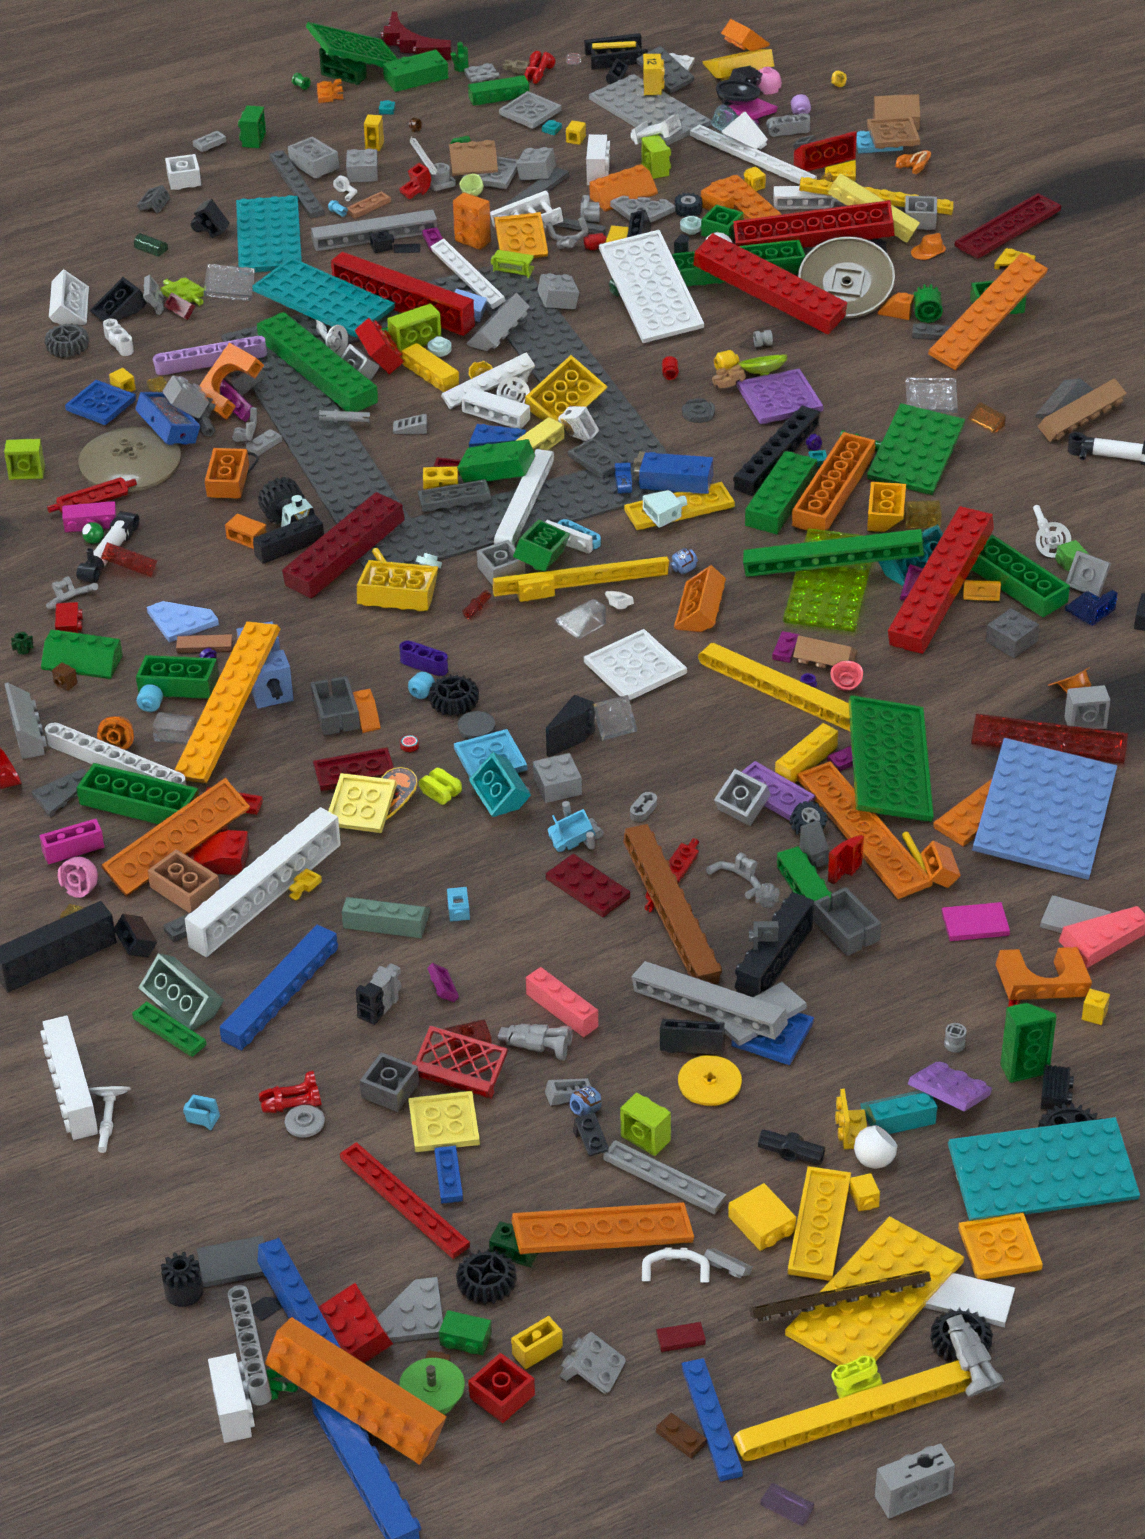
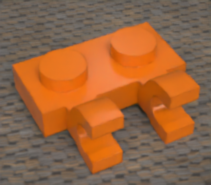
M336 79L333 83L331 81L317 83L319 103L333 102V99H343V94H338V92H343V87L337 86L342 84L341 79Z

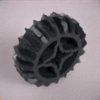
M450 674L449 677L443 676L442 679H437L436 682L432 683V687L429 690V701L432 709H436L437 713L442 712L443 715L449 714L450 717L455 714L457 716L461 713L466 714V711L471 712L472 708H476L479 700L478 686L471 678L466 679L465 675L461 677L458 674L456 676Z
M489 1249L486 1252L478 1250L477 1254L470 1252L469 1258L463 1257L462 1263H459L456 1273L457 1287L460 1289L462 1296H466L468 1301L474 1299L475 1304L480 1301L484 1305L487 1302L495 1304L497 1299L503 1302L504 1296L509 1297L511 1291L515 1288L517 1281L516 1267L511 1258H507L505 1253L499 1255L497 1250L493 1253Z
M960 1307L957 1311L950 1308L948 1313L942 1311L940 1317H936L931 1326L930 1340L933 1350H937L938 1356H944L945 1362L950 1359L952 1362L958 1360L950 1334L947 1332L950 1328L946 1321L957 1315H962L965 1323H969L970 1327L977 1332L981 1343H983L989 1353V1349L992 1347L993 1333L990 1323L986 1322L985 1316L979 1317L978 1311L970 1313L969 1308L966 1311H962Z

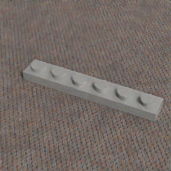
M616 1140L611 1144L608 1152L603 1154V1160L712 1214H716L726 1201V1194Z

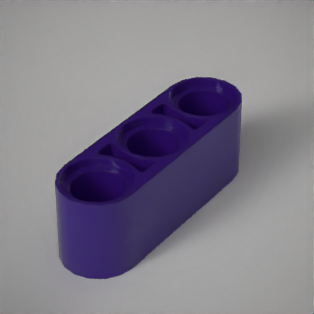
M403 641L400 643V662L402 664L436 676H443L448 673V657L445 652L413 641Z

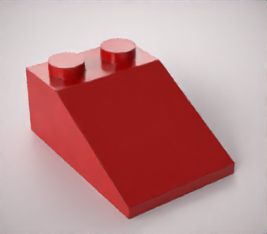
M227 830L212 835L188 853V857L215 874L238 875L245 868L248 857V831Z

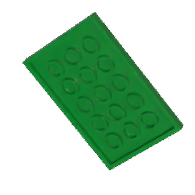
M307 22L306 28L329 56L336 55L342 59L349 58L355 62L362 61L367 65L375 64L380 68H383V63L398 60L380 38Z
M900 403L867 473V479L883 483L906 484V489L933 495L965 425V419Z

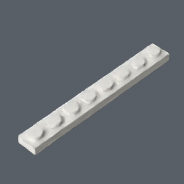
M445 239L431 246L432 251L477 295L487 298L486 304L492 309L506 301L505 297Z

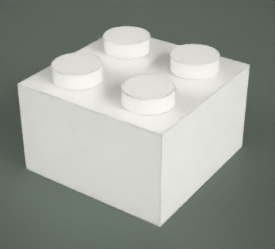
M195 154L165 158L171 190L201 186L200 170Z

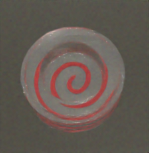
M569 53L566 56V62L570 65L579 64L581 56L578 53Z

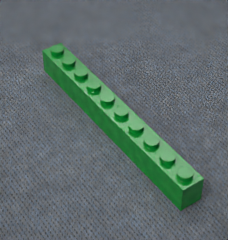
M922 529L747 549L744 550L743 565L746 577L921 557L924 556V540Z

